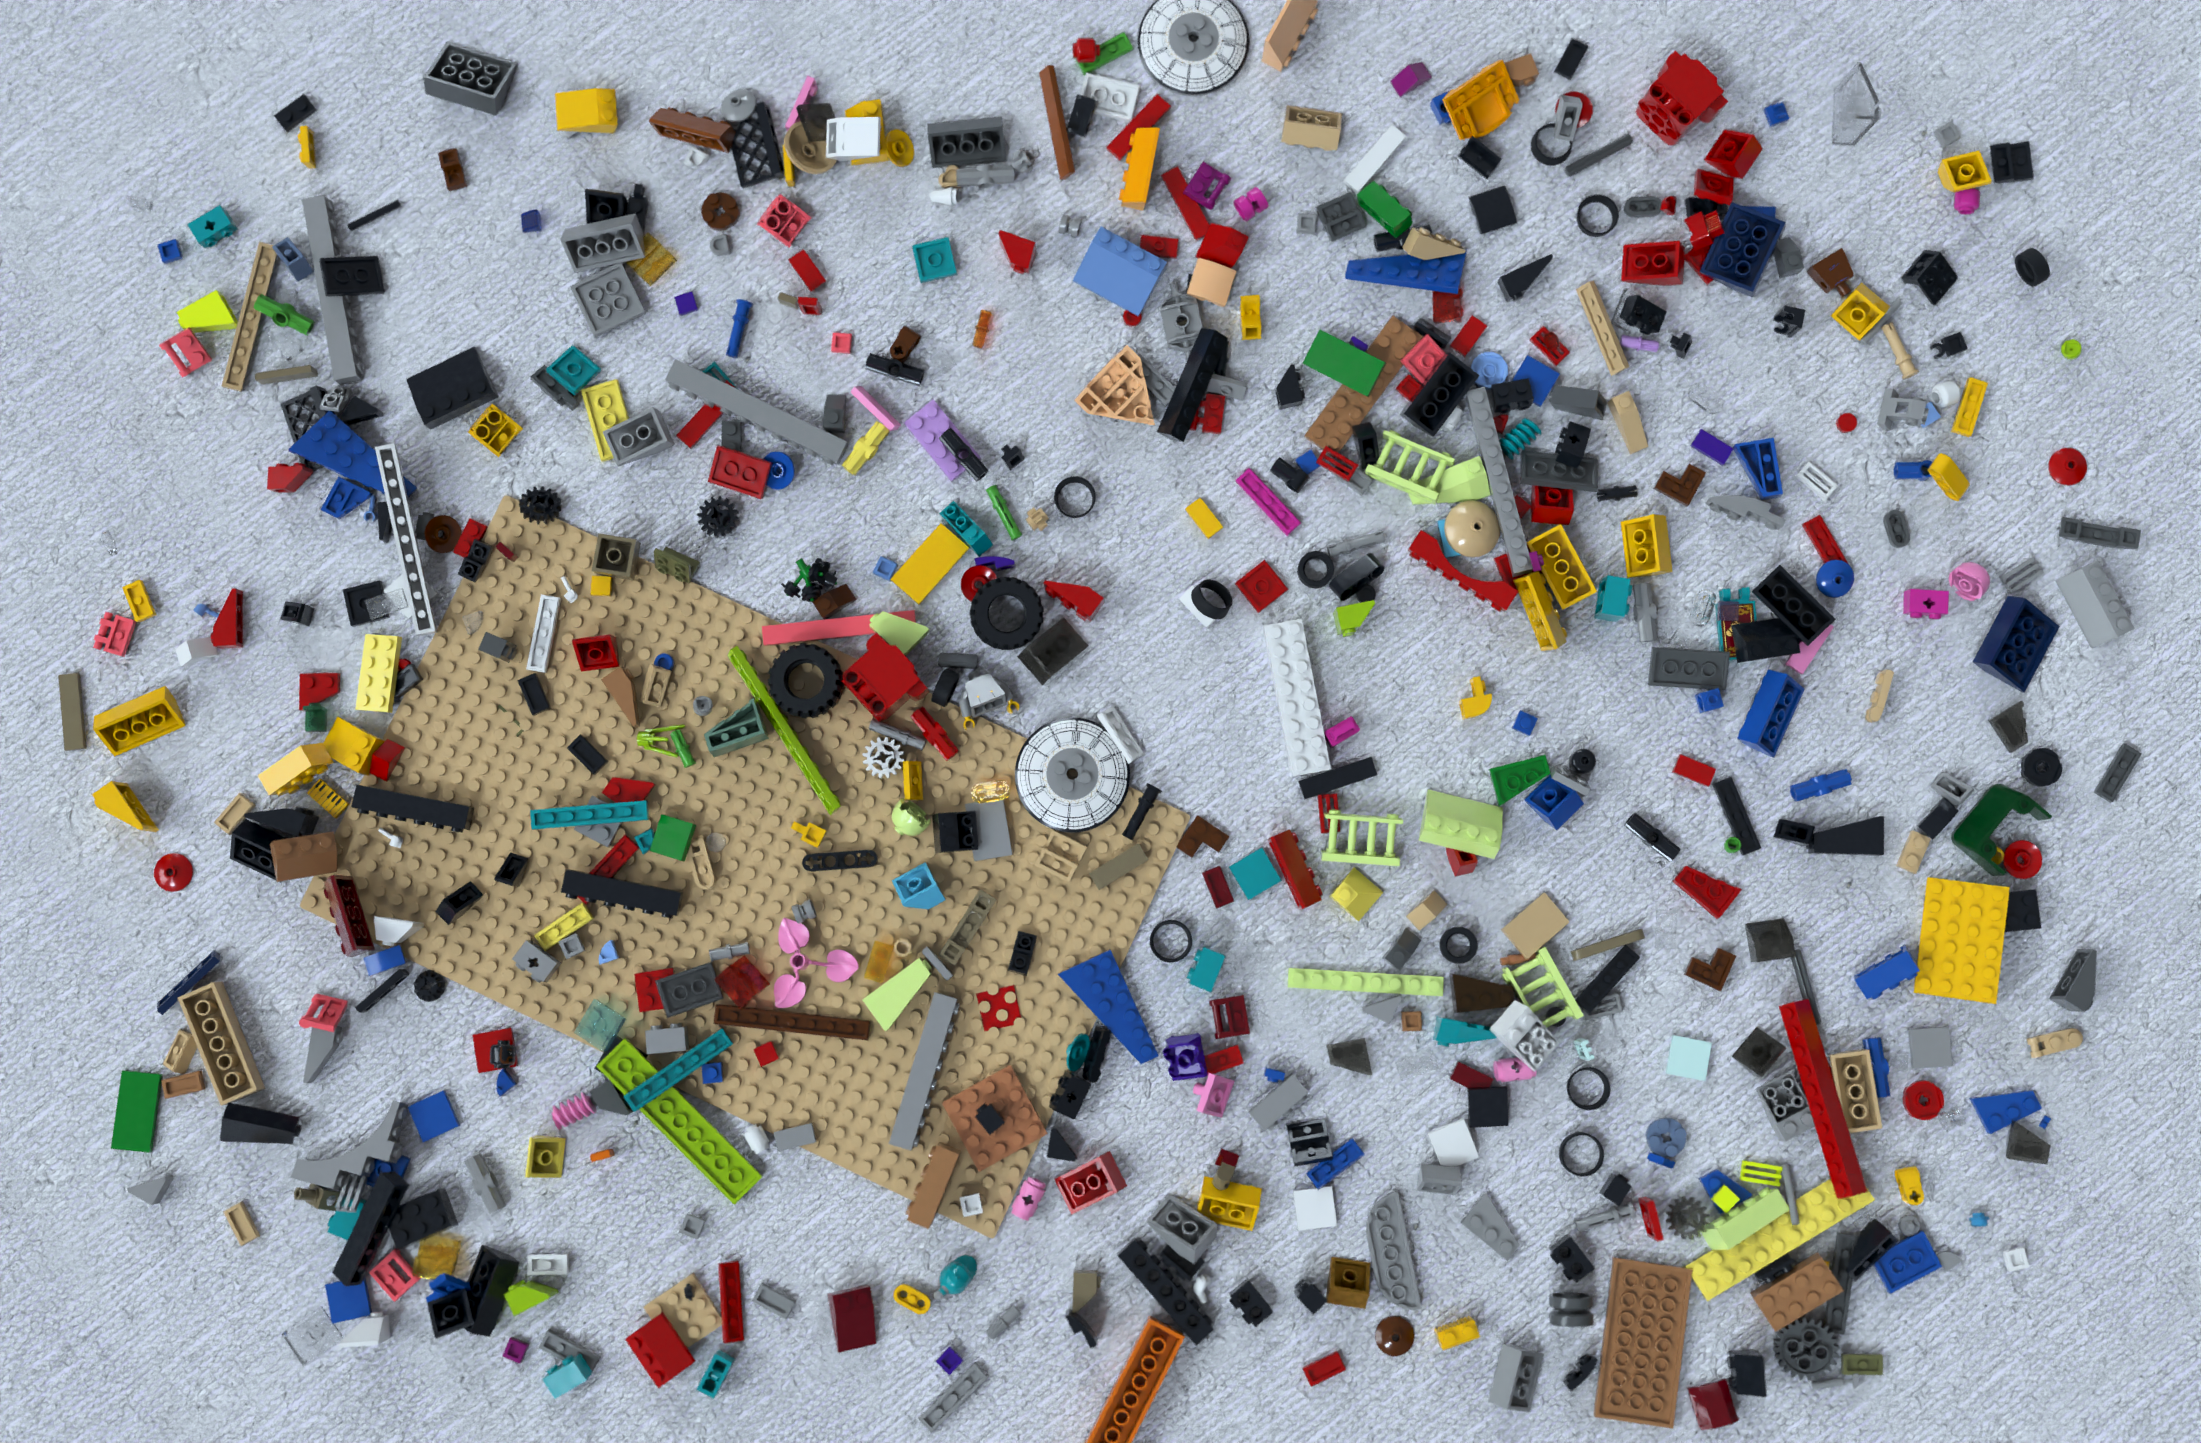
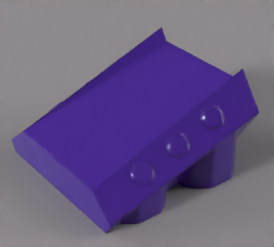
M1199 1033L1171 1036L1165 1040L1166 1047L1163 1050V1056L1169 1061L1168 1071L1173 1081L1208 1076L1201 1035Z

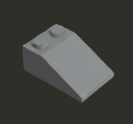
M654 407L603 431L617 466L657 454L675 445L661 412Z
M1170 1194L1146 1221L1177 1254L1193 1264L1196 1263L1217 1237V1223Z

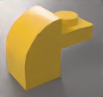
M1259 295L1240 296L1242 340L1261 339Z
M1480 676L1470 679L1473 697L1459 701L1462 720L1480 716L1491 705L1492 693L1484 695L1486 691L1484 680L1481 681Z

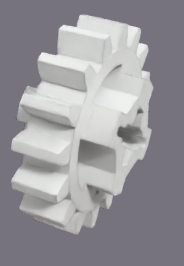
M878 737L877 743L871 740L872 746L865 747L868 753H863V756L867 757L863 764L869 765L866 770H873L872 776L878 773L880 779H882L883 775L890 778V773L897 775L895 770H901L902 767L899 763L905 761L900 758V756L904 755L903 751L899 752L901 745L894 746L896 741L893 739L889 742L888 737H885L884 741ZM885 745L892 747L894 751L888 752ZM877 748L878 751L875 756H871L874 749ZM882 753L889 756L884 763L882 760H878L882 757ZM896 759L894 766L890 768L892 760ZM873 764L881 765L883 771L876 769Z

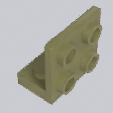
M665 547L663 551L657 548L654 550L655 568L660 573L670 574L680 582H691L700 566L699 561L668 547Z

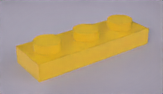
M1971 377L1967 379L1951 432L1968 438L1972 436L1988 385L1987 382Z

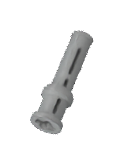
M1629 1201L1626 1205L1612 1206L1608 1211L1576 1219L1575 1224L1578 1232L1611 1222L1618 1224L1621 1220L1631 1217L1635 1219L1636 1213L1632 1202Z

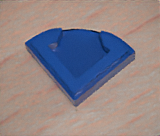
M503 1069L497 1078L496 1090L499 1096L504 1095L517 1084L506 1069Z
M1650 1152L1647 1157L1649 1161L1670 1169L1674 1168L1676 1163Z

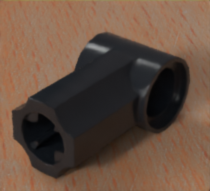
M1280 457L1270 469L1271 473L1284 481L1285 485L1295 493H1299L1310 479L1304 471L1299 468L1295 469Z

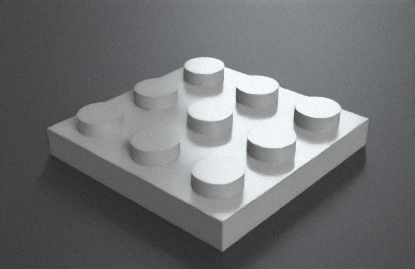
M622 262L570 286L595 338L646 314Z

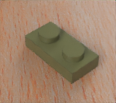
M1841 1353V1374L1883 1375V1355Z

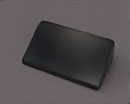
M1419 318L1413 327V330L1422 336L1429 334L1442 349H1445L1451 340L1450 336L1422 318Z

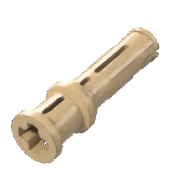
M1893 322L1881 327L1896 357L1895 364L1899 366L1903 374L1902 379L1905 380L1918 374L1919 370L1915 369L1911 360L1912 356L1907 354Z

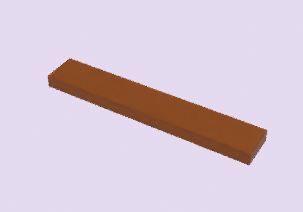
M1047 65L1039 72L1059 178L1060 180H1066L1075 173L1055 68L1054 65Z

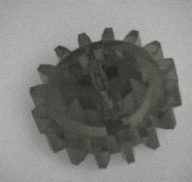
M1682 1197V1202L1679 1199H1675L1676 1205H1669L1672 1211L1666 1212L1670 1216L1666 1222L1671 1223L1669 1230H1675V1236L1681 1234V1239L1686 1240L1688 1235L1689 1240H1694V1235L1698 1238L1701 1237L1700 1231L1707 1232L1704 1226L1710 1225L1706 1221V1218L1710 1217V1215L1704 1213L1707 1207H1700L1701 1201L1695 1202L1693 1197H1690L1688 1201L1687 1197ZM1691 1205L1687 1210L1681 1209L1682 1206ZM1683 1214L1690 1215L1689 1218L1692 1222H1687ZM1688 1227L1695 1228L1693 1231L1685 1232Z

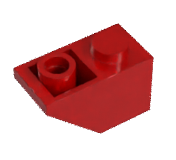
M278 463L275 467H268L267 489L276 493L295 492L311 476L313 469L305 467L303 463H293V466Z

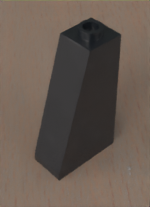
M1884 816L1873 817L1815 832L1812 835L1810 845L1806 846L1808 854L1884 855Z
M228 1102L222 1117L220 1141L293 1144L295 1137L300 1135L302 1125H299L300 1117Z

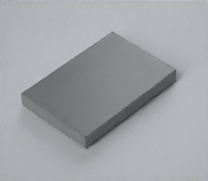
M1003 798L965 804L966 811L976 812L978 850H972L974 861L1013 855Z

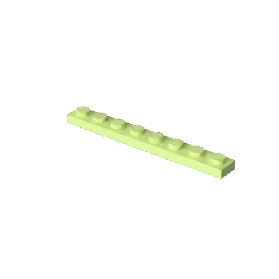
M1288 968L1287 987L1443 996L1444 977Z

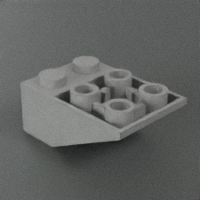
M1791 1071L1756 1088L1768 1120L1779 1141L1786 1142L1815 1126L1808 1101Z

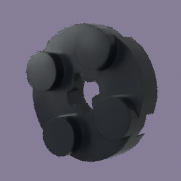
M2047 748L2034 749L2029 751L2022 759L2020 773L2028 783L2034 786H2048L2060 778L2062 763L2060 764L2059 757L2054 751ZM2041 763H2044L2043 767L2046 768V770L2040 772L2037 766Z

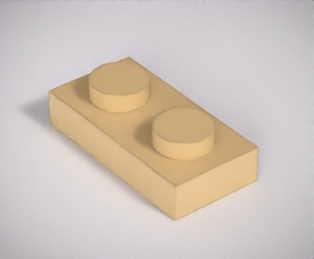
M1910 831L1896 866L1916 874L1931 838L1918 832Z

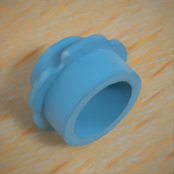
M1973 1213L1972 1217L1969 1218L1973 1227L1988 1226L1987 1220H1989V1217H1985L1984 1213Z

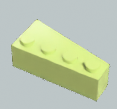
M1769 1187L1764 1188L1758 1192L1759 1195L1745 1200L1742 1205L1700 1228L1699 1230L1710 1249L1730 1250L1790 1210L1779 1190L1769 1189Z

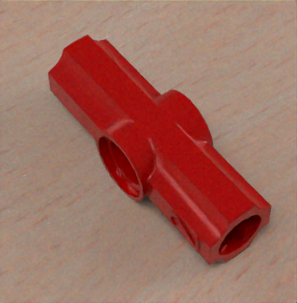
M923 706L910 716L922 730L925 738L932 746H935L946 761L959 752L955 744L948 738L945 730L937 721L935 722Z

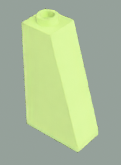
M918 958L863 999V1002L884 1031L892 1027L931 976L930 969L932 967L926 959Z

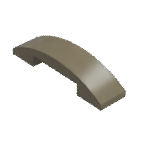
M981 889L978 891L953 934L939 953L940 957L956 965L996 901L994 897Z

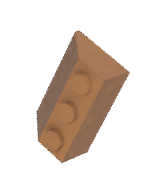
M334 831L276 840L270 844L277 882L337 872V847Z

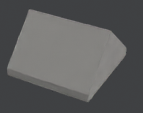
M1420 1163L1416 1191L1456 1195L1462 1186L1459 1167Z

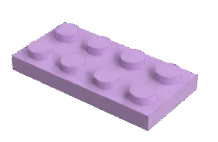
M934 400L904 422L905 426L951 482L964 473L966 469L957 462L956 458L939 440V437L946 430L952 428L962 441L970 447L979 460L981 459ZM962 451L959 453V457L961 459H965L969 456V453L967 451Z

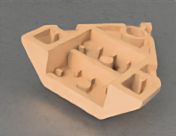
M1126 345L1084 387L1074 401L1088 414L1155 426L1141 358Z

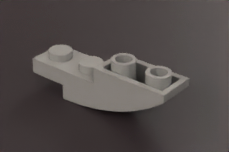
M1724 495L1711 497L1706 502V505L1710 506L1711 510L1715 512L1721 511L1732 520H1741L1747 515L1749 520L1754 522L1760 521L1771 530L1782 528L1786 519L1769 512L1771 504L1750 497Z

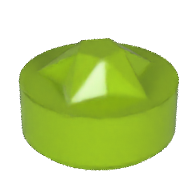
M2073 339L2067 340L2061 347L2063 357L2069 360L2078 358L2082 352L2081 344Z

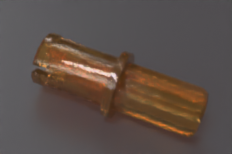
M980 311L978 323L974 327L976 331L972 346L975 348H983L992 313L989 311Z

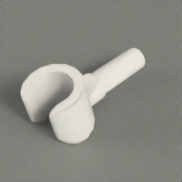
M563 576L561 579L568 591L564 597L570 603H573L578 598V595L571 588L566 577Z
M379 828L378 831L391 839L390 846L401 848L403 838L390 834L383 828Z

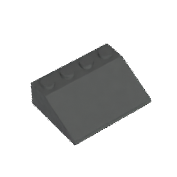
M447 41L423 77L425 94L496 116L505 102L518 65L516 62Z

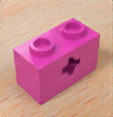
M1922 589L1904 591L1903 614L1910 615V618H1922L1923 615L1929 616V619H1941L1942 616L1948 614L1949 591Z

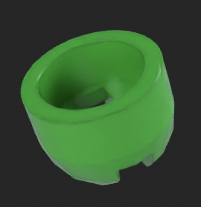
M1730 837L1724 843V849L1728 853H1736L1741 848V842L1736 837Z

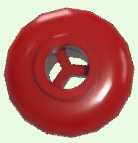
M1078 38L1076 43H1073V58H1076L1078 63H1093L1096 60V56H1100V45L1096 44L1094 38Z

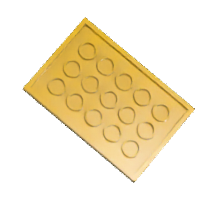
M1927 877L1917 960L1920 971L1917 972L1918 975L1915 977L1914 993L1990 1004L1997 1003L2010 887Z

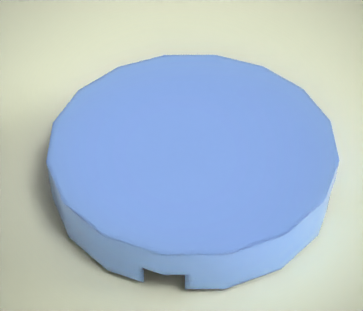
M1484 352L1478 355L1470 367L1480 375L1475 384L1479 388L1485 387L1486 390H1491V385L1504 383L1508 375L1507 363L1501 355L1494 352Z

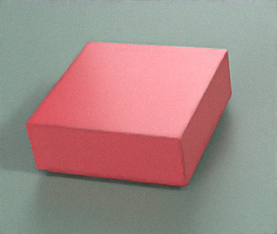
M833 332L831 352L851 354L852 334Z

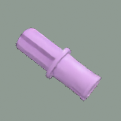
M1623 334L1621 336V347L1633 348L1636 351H1658V341L1642 339V336H1639V338Z

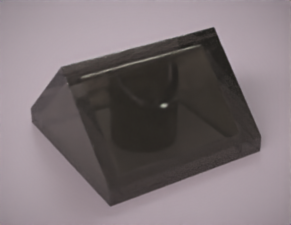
M1756 1027L1732 1057L1753 1076L1762 1078L1786 1050V1046Z

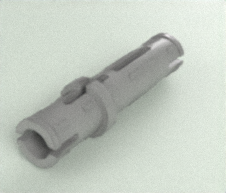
M1381 530L1355 539H1344L1343 542L1328 545L1327 551L1330 558L1345 553L1351 554L1352 551L1384 543L1385 536Z
M874 718L869 725V730L902 742V745H910L921 751L925 747L927 739L911 734L909 730L898 729L881 721L878 722Z

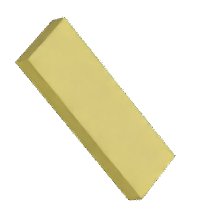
M582 902L534 936L543 950L547 951L558 944L559 941L567 938L589 923L594 917L585 903Z

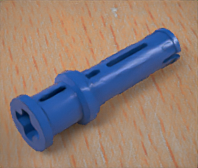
M741 299L736 300L737 308L735 315L732 316L734 323L726 356L738 358L744 328L749 322L750 308L753 307V303Z

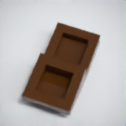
M457 148L438 152L441 169L444 172L449 192L467 187Z

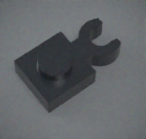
M1961 332L1941 339L1942 344L1935 343L1930 347V350L1934 348L1939 350V354L1935 355L1934 359L1942 357L1945 352L1947 357H1950L1968 349Z

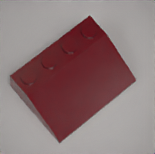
M343 875L329 876L324 883V894L330 901L331 907L329 910L337 924L335 925L337 935L341 937V950L346 957H355L375 950L353 877Z

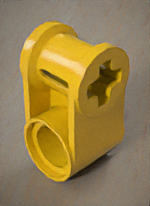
M1910 1166L1896 1169L1895 1178L1902 1200L1907 1204H1921L1924 1200V1194L1917 1167ZM1915 1193V1196L1910 1199L1909 1196Z

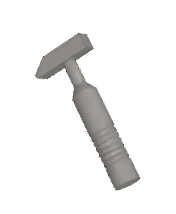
M1857 1373L1852 1375V1379L1836 1378L1812 1381L1811 1386L1812 1389H1821L1852 1383L1855 1389L1859 1386V1377Z

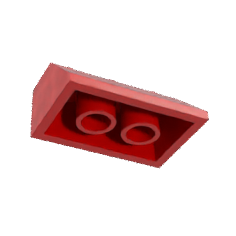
M663 1312L625 1338L657 1388L696 1362Z

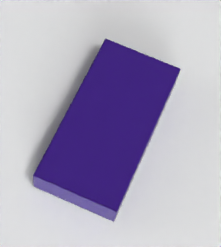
M1702 429L1690 445L1722 466L1734 449Z

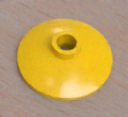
M900 129L888 132L885 137V150L888 158L896 166H908L914 157V147L911 139Z

